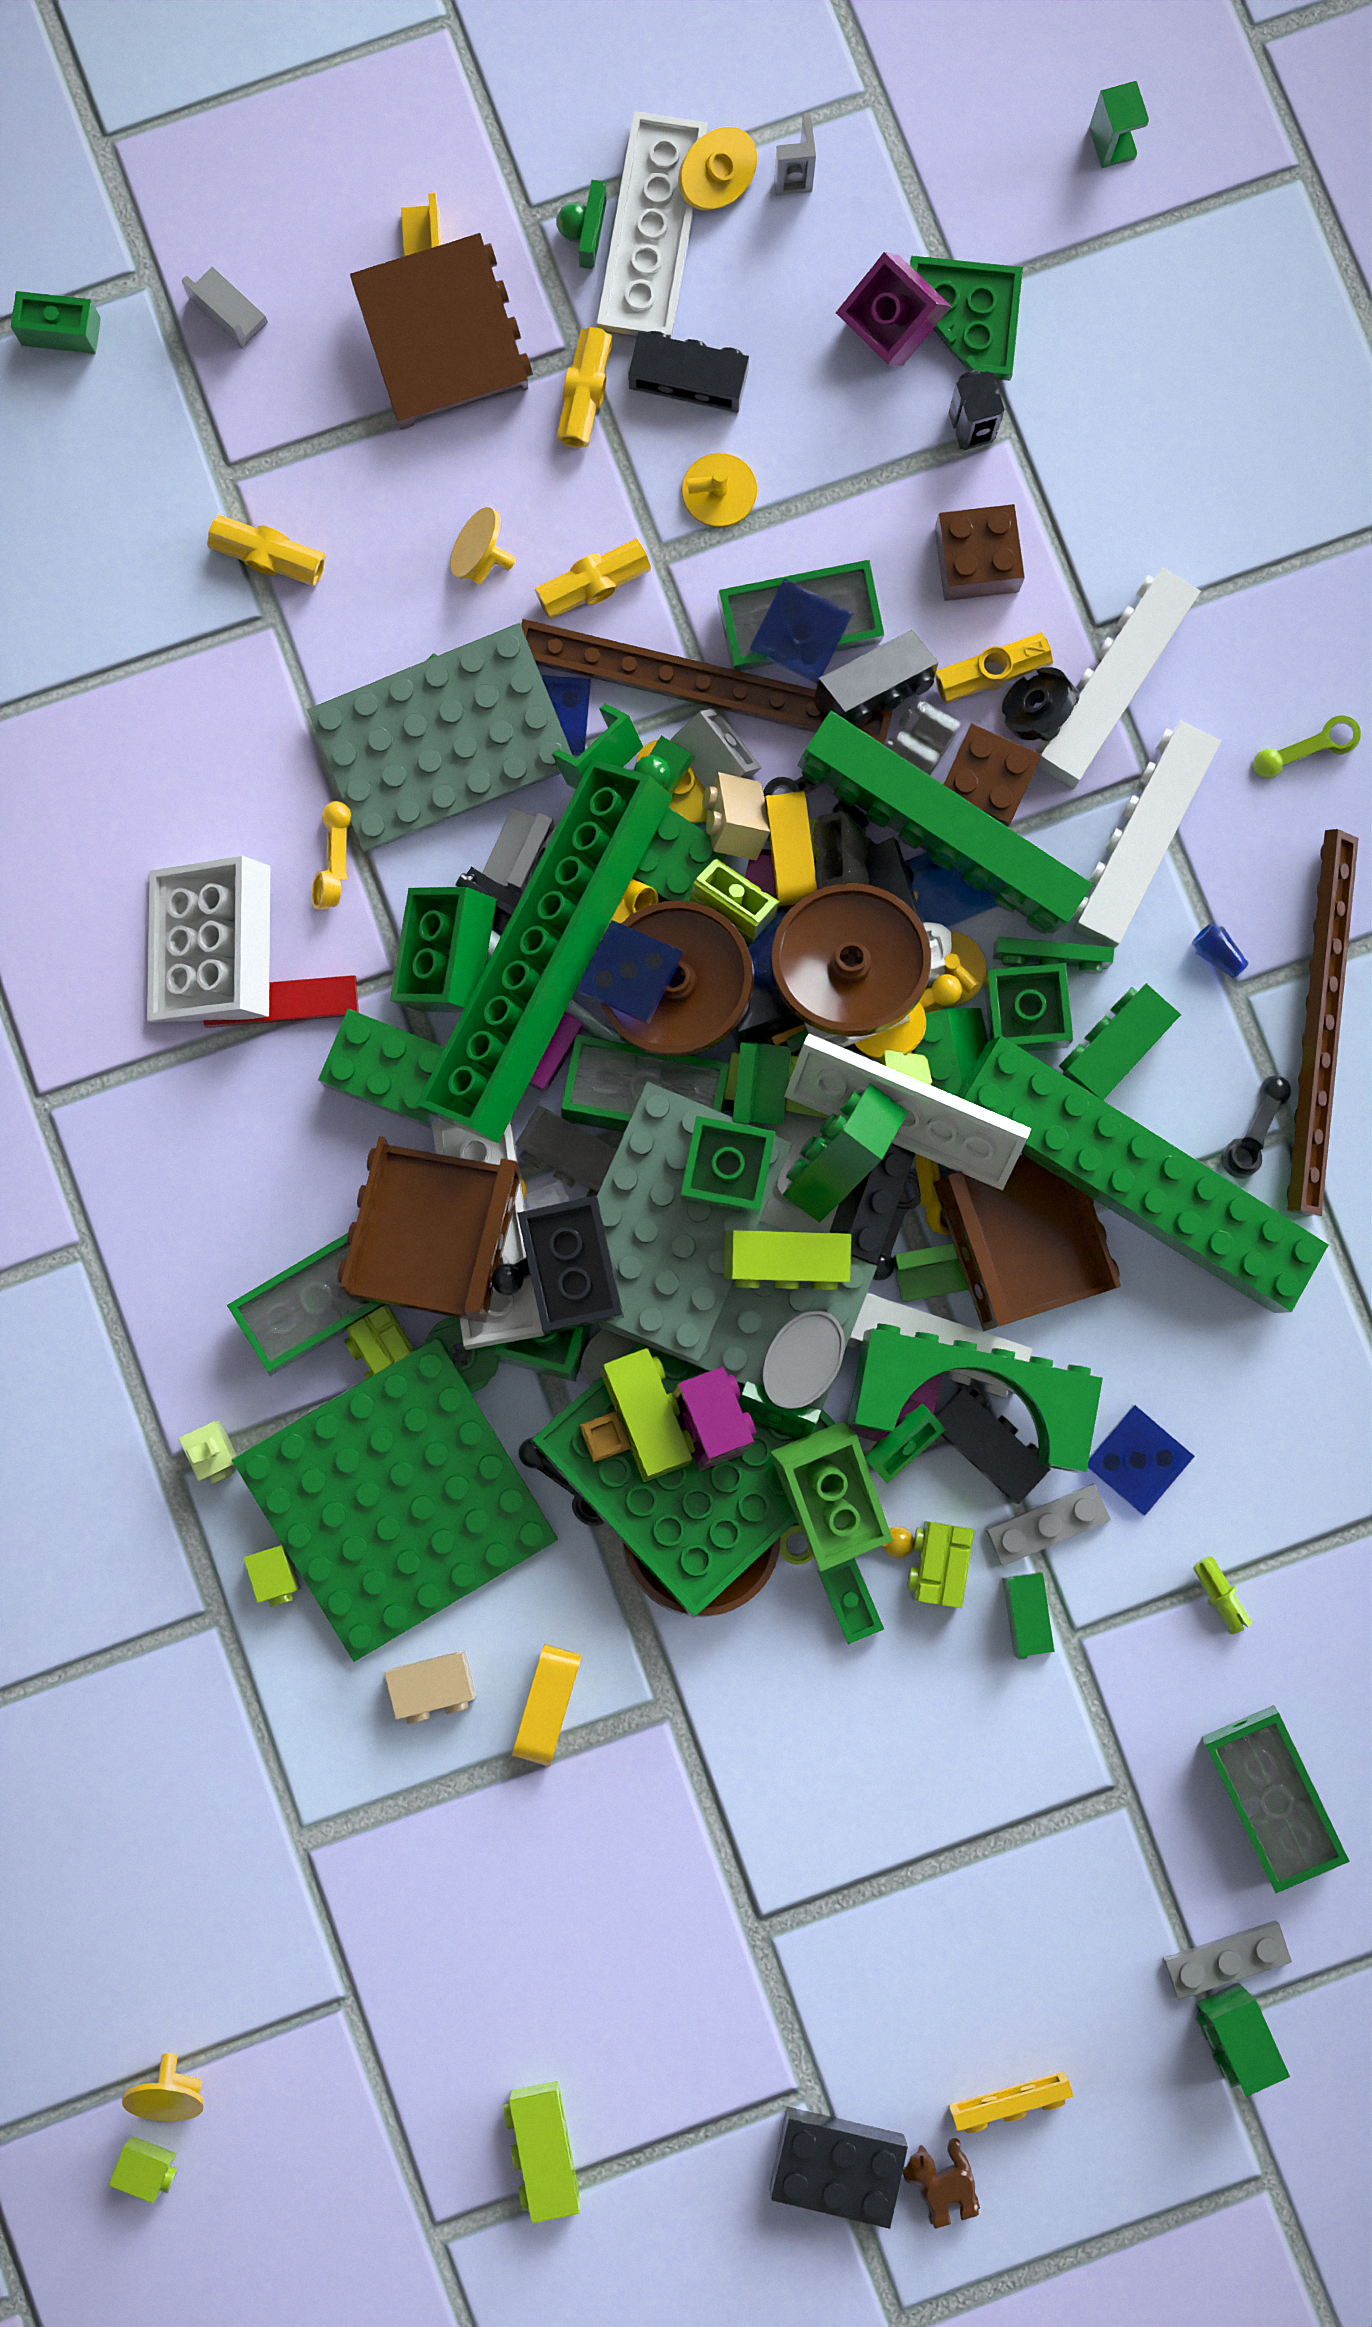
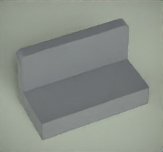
M811 114L803 115L800 143L776 146L774 173L776 195L813 191L816 150Z
M213 266L196 283L187 275L181 280L188 298L241 348L268 323L266 316Z
M717 708L699 711L670 740L695 756L690 768L705 789L708 786L712 787L718 772L749 778L762 768Z
M513 808L482 873L503 887L523 895L544 851L542 845L555 828L553 818L540 812L537 817Z

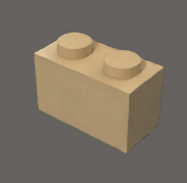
M718 772L712 787L708 786L705 789L702 800V807L706 809L708 817L706 832L711 836L713 851L757 860L770 834L762 783Z
M465 1650L391 1668L385 1672L395 1720L406 1717L407 1724L429 1719V1711L445 1708L446 1714L468 1709V1701L474 1700L476 1697Z

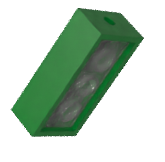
M870 559L720 589L718 591L717 601L730 665L733 670L742 671L800 659L802 651L808 648L813 649L817 655L876 644L880 643L885 636ZM790 599H795L801 604V611L797 616H789L784 611V605ZM797 624H804L809 629V636L804 641H797L792 635V630Z
M576 1034L561 1106L562 1121L625 1132L647 1081L721 1112L730 1063L689 1055L682 1057L658 1056L644 1052L630 1044Z
M348 1233L227 1304V1307L269 1376L274 1375L346 1331L347 1327L380 1307L389 1305L348 1297L340 1287L337 1275L341 1261L343 1259L347 1260L350 1249V1245L347 1243Z
M1275 1705L1202 1736L1275 1894L1350 1862Z

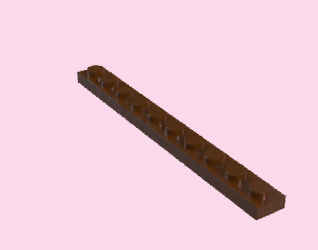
M526 619L522 620L521 627L536 665L817 732L826 718V715L814 701L815 689ZM893 710L889 712L882 711L872 716L866 724L858 729L884 745Z
M1340 829L1325 830L1324 843L1320 850L1322 863L1320 881L1317 885V914L1313 923V954L1309 962L1311 973L1309 994L1305 1002L1307 1015L1305 1032L1302 1036V1066L1298 1075V1106L1294 1114L1296 1125L1294 1146L1290 1153L1292 1167L1290 1184L1287 1188V1210L1306 1216H1322L1359 840V838Z

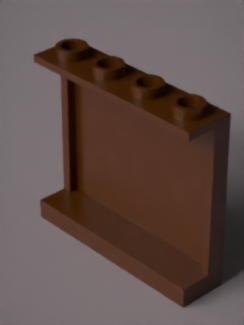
M481 233L350 273L358 304L400 430L414 426V419L518 386H522L523 391L528 389L527 377L533 375L527 353L519 354L516 340L521 339L520 331L515 317H507L504 304L509 303L508 294L503 280H495L492 267L497 266L494 250L491 243L484 245Z
M379 1136L376 1148H371L368 1154L367 1170L370 1172L367 1184L361 1185L358 1192L357 1207L360 1208L357 1222H352L349 1227L347 1243L350 1245L348 1257L347 1260L343 1259L339 1265L337 1280L340 1283V1287L348 1297L486 1323L494 1290L492 1274L500 1266L522 1175L517 1161L501 1158L500 1165L392 1146L388 1144L385 1137Z
M1019 1155L1003 1191L965 1175L962 1171L947 1175L933 1182L983 1332L1121 1287L1119 1268L1116 1261L1111 1258L1106 1243V1230L1104 1225L1098 1220L1093 1205L1094 1199L1025 1155Z

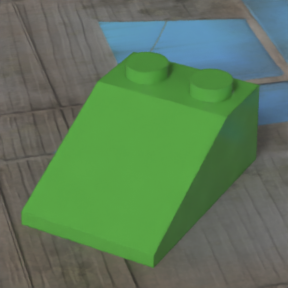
M843 1421L770 1451L784 1492L820 1572L893 1541L857 1434Z

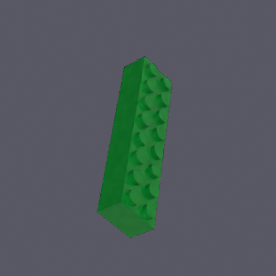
M833 711L829 712L797 764L798 767L803 769L801 774L810 782L816 785L824 783L835 790L833 795L839 801L851 807L856 804L867 812L865 816L872 823L882 828H885L887 825L899 833V840L913 849H917L918 846L931 854L930 860L937 866L945 870L952 868L962 874V881L966 885L977 891L986 890L995 896L994 902L998 906L1011 913L1016 910L1028 918L1026 923L1031 928L1042 934H1046L1047 931L1053 934L1066 925L1093 885Z

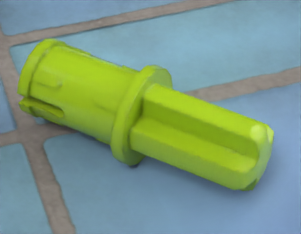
M1208 1556L1199 1560L1193 1566V1570L1210 1597L1207 1602L1209 1605L1215 1606L1231 1635L1245 1630L1242 1625L1249 1627L1252 1624V1620L1248 1617L1235 1595L1237 1592L1236 1587L1229 1585L1213 1557Z

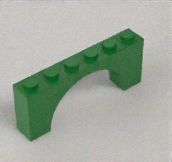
M878 1323L876 1329L872 1328L864 1331L847 1425L882 1433L894 1432L896 1421L905 1402L925 1381L949 1370L977 1371L1004 1383L1026 1406L1037 1432L1039 1466L1073 1473L1087 1472L1103 1381L1102 1377L1090 1375L1091 1368L1069 1364L1067 1370L1053 1367V1360L1030 1356L1029 1362L1015 1359V1352L999 1348H992L991 1354L976 1351L977 1344L962 1340H954L953 1345L939 1343L938 1335L925 1332H916L915 1337L900 1334V1327Z

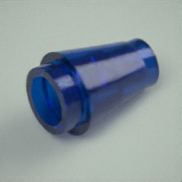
M1214 922L1203 928L1191 943L1197 949L1195 954L1228 974L1232 979L1237 977L1249 964L1224 926L1218 927Z

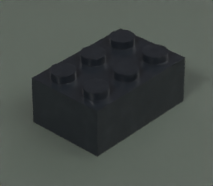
M597 1195L517 1213L542 1331L545 1335L624 1318Z
M787 2106L769 2185L771 2201L890 2229L908 2149L905 2136L902 2133Z

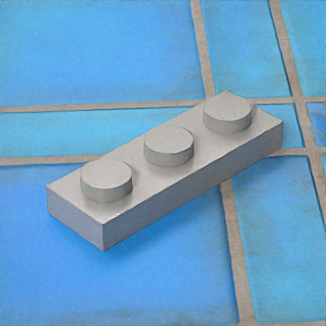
M1093 1483L987 1528L986 1532L1001 1566H1005L1106 1523L1111 1519L1097 1486Z
M1276 1920L1163 1958L1178 2000L1292 1962L1280 1924Z

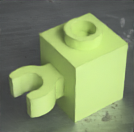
M213 1421L179 1438L198 1481L210 1479L213 1485L234 1475L231 1468L235 1466L231 1460L237 1454L221 1421Z

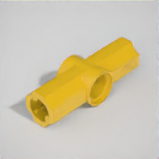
M589 327L580 329L573 365L568 368L563 389L564 406L557 429V441L569 447L579 449L581 447H589L597 408L600 409L602 406L607 380L605 371L612 347V335L600 328Z
M218 514L216 519L212 521L208 531L206 543L208 548L243 560L247 566L262 574L275 576L278 573L315 587L324 571L325 553L289 541L286 535L273 528L262 525L254 528Z
M636 538L602 556L591 554L580 559L572 565L569 572L536 587L535 592L545 614L552 620L584 603L593 605L602 602L613 595L617 587L651 571V564L642 544Z
M1040 632L1002 647H989L980 655L939 669L935 674L939 695L944 703L948 704L986 689H999L1005 682L1035 672L1037 669L1049 667L1054 662L1047 638ZM996 662L1002 667L1003 672L998 675L990 674L986 671L984 664Z

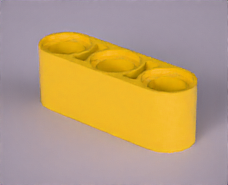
M804 791L765 796L770 827L769 840L777 900L779 901L778 906L796 904L802 898L817 890Z
M547 1644L543 1645L512 1756L550 1767L582 1654Z

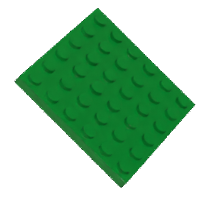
M438 1336L248 1448L231 1460L353 1662H356L558 1540L550 1523Z
M640 1343L624 1355L627 1356L648 1348L651 1357L657 1356L665 1373V1378L661 1382L666 1394H673L678 1383L710 1372ZM601 1376L531 1439V1442L692 1618H695L797 1521L782 1487L770 1451L800 1438L753 1420L756 1435L752 1436L754 1442L742 1456L699 1472L691 1453L692 1461L688 1466L643 1482L631 1450L595 1464L592 1463L579 1425L615 1412ZM737 1382L741 1393L744 1384ZM823 1409L811 1434L836 1424ZM676 1416V1419H677V1421H678V1424H679V1426H680V1429H681V1431H683V1430H682V1427H681V1425H680V1422H679V1420H678V1417Z

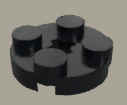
M1043 667L1035 670L1039 675L1033 676L1029 680L1023 676L1016 681L1007 692L1002 703L1005 725L1016 737L1022 740H1036L1040 738L1042 741H1050L1055 738L1060 731V727L1069 718L1080 698L1078 691L1064 672L1053 667ZM1036 703H1042L1037 708H1033Z

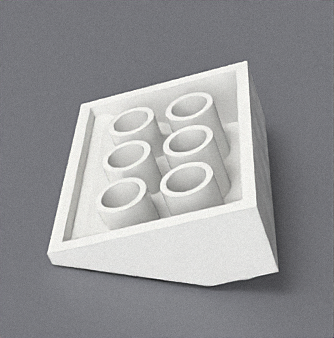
M235 856L150 870L147 1021L185 1022L269 1017L270 865L245 856Z

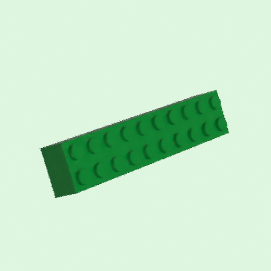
M591 759L416 1105L446 1123L499 1144L673 798L651 776Z
M1003 1036L988 1041L956 1095L961 1099L1031 1128L1021 1151L1023 1155L1273 1313L1293 1311L1329 1246L1323 1240Z

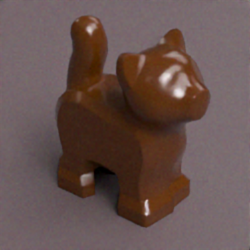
M957 2138L949 2140L947 2145V2151L954 2163L953 2165L936 2172L934 2160L927 2150L920 2145L919 2151L910 2156L907 2166L903 2169L905 2181L914 2184L920 2189L922 2199L929 2209L928 2218L930 2224H933L935 2229L951 2224L948 2207L951 2205L959 2204L961 2220L979 2215L978 2209H980L975 2193L974 2176L967 2157L960 2149L961 2142Z

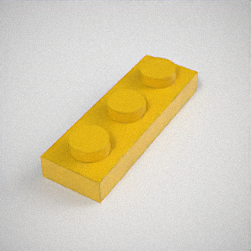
M1063 2071L949 2105L957 2131L965 2129L966 2133H975L986 2129L988 2122L1003 2118L1004 2121L1011 2122L1024 2118L1027 2115L1026 2111L1042 2107L1043 2110L1059 2108L1065 2105V2099L1074 2096L1070 2082Z

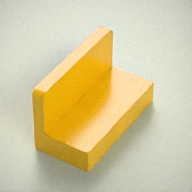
M436 192L428 193V206L401 207L404 256L442 245L440 213Z

